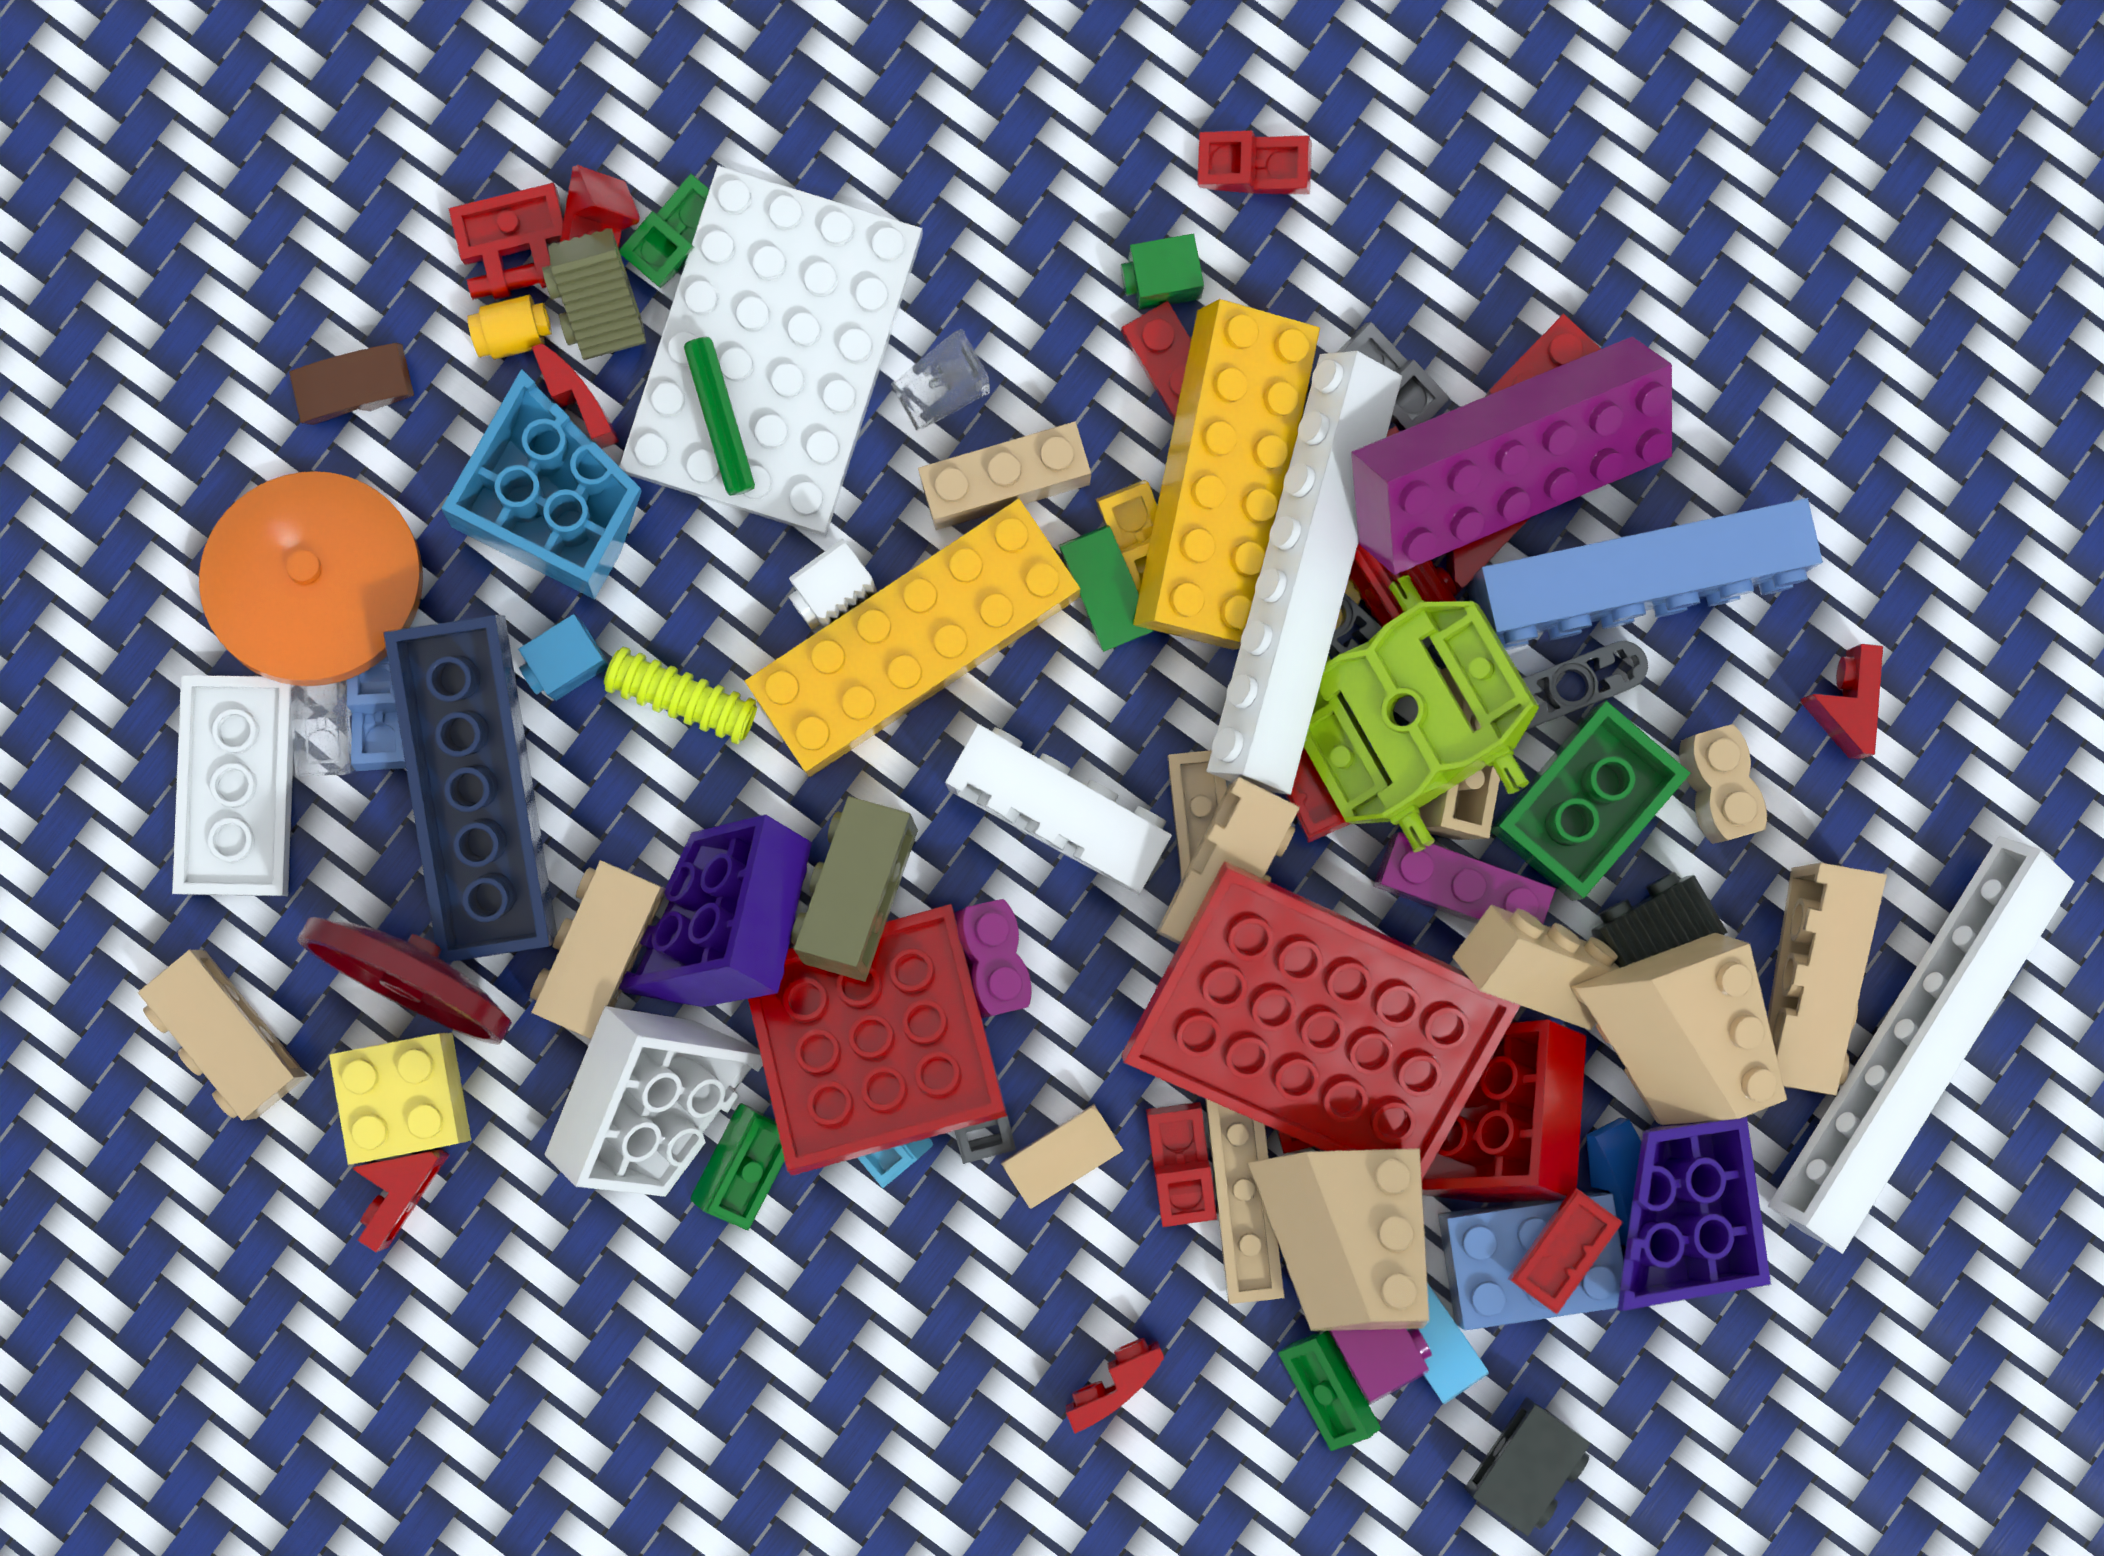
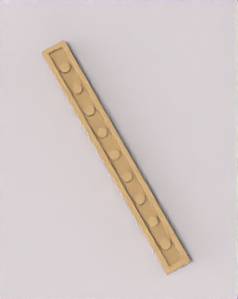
M1212 750L1170 754L1167 756L1181 881L1227 789L1225 779L1206 772ZM1205 1099L1228 1303L1236 1304L1284 1298L1278 1241L1271 1228L1265 1212V1206L1248 1167V1162L1269 1159L1265 1125Z

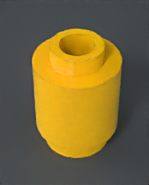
M530 294L479 307V313L467 316L471 339L479 358L491 355L496 360L532 351L533 346L541 343L545 345L543 336L552 334L549 316L544 303L534 304Z

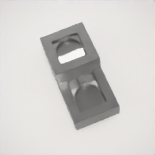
M1372 322L1365 323L1338 351H1359L1402 375L1391 421L1402 431L1430 420L1450 399L1415 360H1407Z

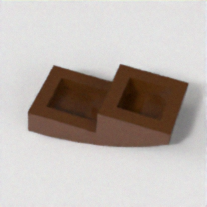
M400 343L386 344L342 354L289 371L300 422L304 424L315 425L357 409L373 411L414 396L403 345Z

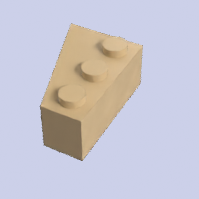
M1240 777L1233 781L1227 787L1156 933L1180 945L1224 861L1270 882L1271 877L1265 874L1274 856L1276 855L1281 858L1295 832V827L1291 826L1300 807Z

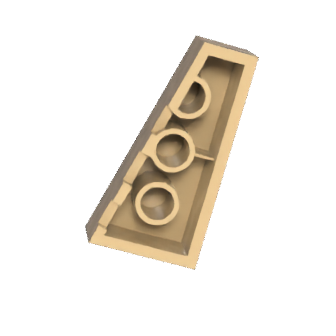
M1815 863L1791 868L1767 1017L1784 1087L1820 1094L1837 1095L1839 1085L1842 1086L1847 1079L1849 1055L1846 1052L1851 1031L1857 1019L1859 995L1887 874L1826 863Z

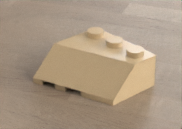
M1715 932L1570 986L1578 1000L1587 1006L1596 1020V1028L1604 1041L1612 1045L1626 1067L1624 1072L1658 1124L1673 1125L1740 1119L1787 1100L1750 943Z
M1420 1149L1302 1152L1248 1162V1167L1265 1206V1212L1277 1238L1310 1331L1420 1329L1426 1326L1429 1322Z

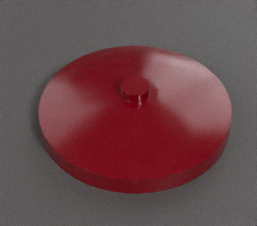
M311 917L307 920L297 938L299 944L308 952L348 978L386 999L458 1033L486 1043L499 1045L511 1026L512 1022L509 1017L482 989L461 972L438 958L442 951L440 947L418 935L411 934L407 942L369 927L349 922Z

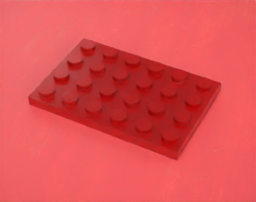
M1224 861L1121 1055L1123 1062L1323 1151L1420 1149L1422 1182L1521 1005L1480 991L1464 971Z

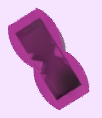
M1004 899L965 907L955 912L958 937L968 962L971 981L982 1018L1029 1007L1032 995L1031 980L1026 965L1016 953L1019 943V930L1015 915L1009 904Z

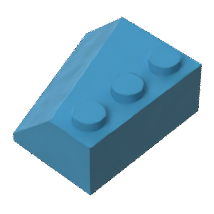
M521 369L441 509L452 528L595 600L621 554L642 491Z

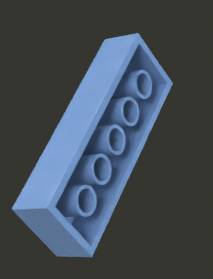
M1808 498L1485 566L1474 575V578L1466 587L1469 600L1480 605L1505 650H1510L1528 645L1529 640L1538 638V633L1547 631L1550 640L1562 639L1582 633L1581 629L1591 627L1594 621L1601 620L1602 628L1608 629L1635 622L1634 618L1646 615V610L1654 609L1655 618L1685 612L1688 610L1687 607L1700 603L1702 598L1707 599L1708 606H1716L1741 599V595L1753 592L1754 587H1759L1761 595L1789 590L1793 588V584L1808 580L1806 572L1822 564L1823 560Z

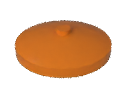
M313 471L284 475L260 484L244 494L216 523L205 545L199 571V591L202 607L207 621L219 641L232 656L253 672L280 683L297 686H320L338 683L353 678L377 665L387 656L383 632L410 628L419 607L423 587V567L419 548L400 512L387 498L369 485L356 479L330 472Z

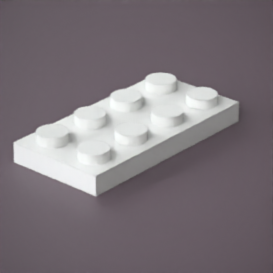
M181 675L172 894L288 896L296 685L280 683L263 676Z

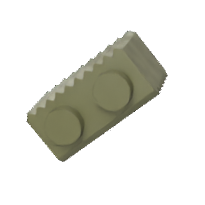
M606 228L602 232L595 231L591 235L584 234L581 238L574 237L570 241L563 240L559 244L552 243L548 246L551 265L542 267V271L551 299L561 297L566 312L559 314V320L567 345L578 343L582 359L587 360L645 344L646 338L643 321L612 229Z

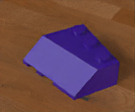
M766 814L691 832L664 891L666 898L669 900L664 914L656 926H647L640 942L641 945L647 948L635 974L626 971L618 989L628 994L699 1007L778 993L780 981L784 975V964L790 937L796 921L800 893L807 874V863L812 842Z
M1747 1117L1731 1120L1660 1125L1644 1131L1617 1310L1624 1311L1771 1285Z

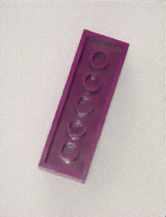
M1630 337L1352 451L1359 545L1391 573L1396 575L1672 457V363L1634 337Z

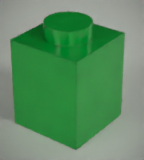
M1194 233L1130 245L1129 262L1121 264V274L1126 296H1136L1138 310L1154 308L1166 301L1171 305L1202 298L1204 282Z

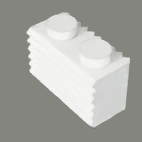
M843 538L789 577L796 591L788 597L811 630L820 624L823 628L877 593L871 575Z

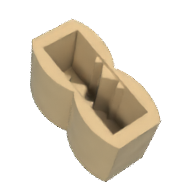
M1731 724L1681 740L1679 748L1680 764L1691 772L1686 780L1697 792L1695 813L1700 829L1705 837L1712 844L1765 830L1767 823L1765 801L1758 786L1749 777L1751 769L1750 752L1738 728Z

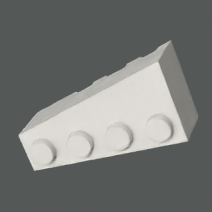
M977 724L945 782L948 790L1139 895L1172 836L1162 830L1166 821L1140 806L1136 808L1134 813L1115 803L1119 795L1093 780H1089L1086 786L1068 776L1071 769L1058 760L1043 753L1040 758H1037L1021 749L1020 747L1023 742L996 727L990 731Z

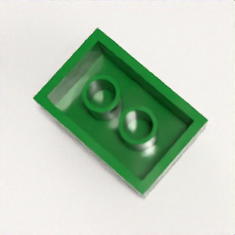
M1605 701L1595 706L1492 825L1491 832L1571 901L1584 899L1691 772L1609 702Z

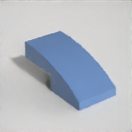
M386 656L367 671L347 679L346 706L352 713L351 765L356 771L406 768L388 657Z

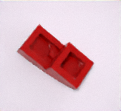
M1253 131L1199 132L1197 185L1199 188L1230 192L1310 194L1312 141L1309 135L1256 137Z
M541 343L533 346L532 349L547 388L556 404L562 408L577 402L592 441L601 449L618 443V437L606 413L578 374L559 355Z
M1200 1102L1146 1109L1162 1227L1217 1220L1211 1167L1208 1161Z

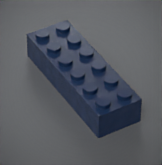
M492 615L383 632L435 945L442 949L438 958L447 963L551 946L554 943L557 929L505 615Z

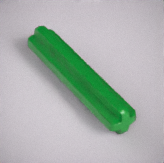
M699 337L690 340L684 344V351L725 490L730 496L747 493L754 489L755 483L714 343L710 337Z

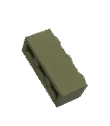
M850 796L846 800L843 812H835L828 830L827 838L831 845L825 862L819 861L816 864L811 876L809 890L810 893H813L807 913H799L792 930L791 942L795 944L794 950L803 964L866 982L918 832L910 813Z

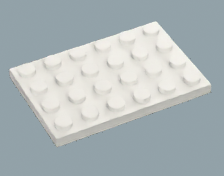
M717 165L692 242L694 248L688 254L619 467L629 476L826 536L923 236L922 228ZM699 337H710L714 343L754 479V489L741 495L730 496L725 490L684 351V344Z

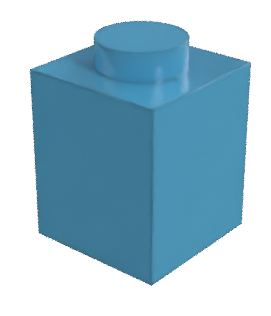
M575 614L518 649L526 661L519 669L536 695L545 691L554 700L560 699L606 670L610 664L584 622Z

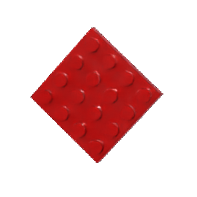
M952 904L886 922L866 982L805 965L794 948H790L787 951L784 975L780 981L778 993L748 999L786 1168L791 1176L1007 1116L981 1012L975 997L968 962L958 937L957 923Z

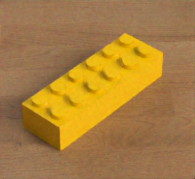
M1222 299L1197 310L1133 622L1134 626L1231 650L1240 649L1242 633L1247 624L1255 594V585L1263 565L1270 539V530L1275 521L1284 487V478L1289 469L1298 436V427L1302 420L1320 327Z
M1017 499L746 679L745 683L805 773L812 777L1080 598L1081 588L1022 501Z

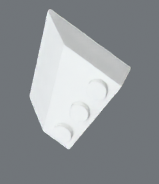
M605 1006L544 1155L575 1187L666 1197L706 1143L703 1133L719 1111L729 1112L740 1097L735 1092L739 1084L751 1068L758 1072L763 1066L760 1049L693 1020Z

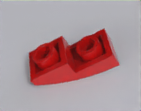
M1141 1338L1119 1347L1114 1351L1117 1359L1107 1363L1114 1381L1113 1385L1105 1388L1103 1382L1098 1381L1072 1393L1074 1402L1065 1405L1067 1417L1075 1434L1113 1413L1144 1386L1164 1359L1158 1341L1147 1345L1145 1339Z

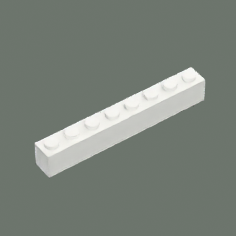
M1359 351L1319 355L1317 366L1312 375V384L1304 414L1298 427V436L1291 462L1284 478V487L1275 521L1270 530V539L1263 565L1255 585V594L1247 624L1242 633L1241 646L1234 672L1227 688V697L1219 727L1212 743V753L1206 771L1230 782L1240 777L1270 793L1291 794L1359 541L1351 452L1386 438L1402 380V375Z
M2002 836L1997 838L1769 1202L1768 1207L1803 1233L1842 1254L1844 1253L2074 883L2042 850Z

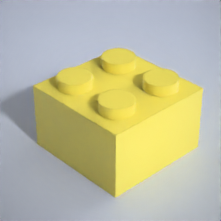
M438 1033L329 1054L348 1165L471 1141L453 1033Z

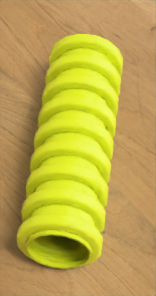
M624 646L617 650L612 657L604 678L606 692L613 694L618 690L621 692L620 696L626 700L633 696L636 698L638 705L645 706L647 703L652 704L653 711L660 713L665 709L668 711V716L673 719L680 715L684 717L683 722L691 726L694 722L700 724L699 729L705 732L712 728L715 730L717 737L723 738L725 735L731 736V742L737 745L745 740L757 712L756 700L749 697L746 701L740 699V693L733 691L728 695L725 693V688L720 685L713 689L709 687V681L702 678L699 682L693 680L694 676L688 672L681 676L678 674L676 667L670 665L667 669L662 668V662L656 659L649 663L646 661L644 654L638 653L636 656H632L631 650Z

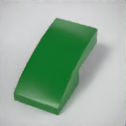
M692 174L686 178L657 214L651 211L619 249L620 254L659 288L665 285L685 266L688 254L694 248L692 242L710 189Z
M1109 525L1058 545L1068 571L1081 588L1079 597L1082 600L1098 644L1103 652L1153 632L1151 629L1133 625L1139 594Z

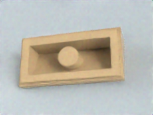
M1093 1104L1001 1162V1165L1029 1208L1032 1209L1121 1153L1123 1149L1097 1107Z

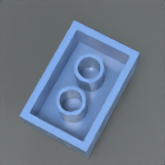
M1602 1190L1582 1192L1616 1217L1613 1194ZM1563 1200L1521 1201L1438 1214L1455 1323L1465 1331L1617 1308L1624 1265L1619 1231L1615 1232L1559 1313L1555 1314L1508 1280V1277Z

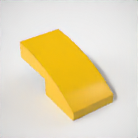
M1146 480L1095 499L1105 526L1109 525L1114 534L1138 594L1140 593L1157 510L1155 498L1149 482Z

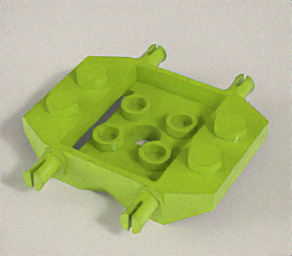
M1406 575L1397 579L1400 584L1394 581L1389 585L1390 591L1393 592L1404 612L1383 626L1368 642L1339 654L1332 660L1328 655L1304 748L1347 823L1391 822L1392 824L1400 825L1415 853L1426 848L1424 845L1430 846L1435 841L1419 816V808L1484 767H1494L1508 794H1513L1520 790L1519 787L1524 788L1529 784L1528 779H1526L1513 757V749L1517 746L1538 711L1539 706L1479 604L1473 601L1426 602L1421 599L1410 576ZM1426 637H1430L1482 728L1474 732L1423 644L1422 640ZM1413 696L1418 704L1417 717L1411 724L1399 726L1393 716L1394 707L1401 698Z

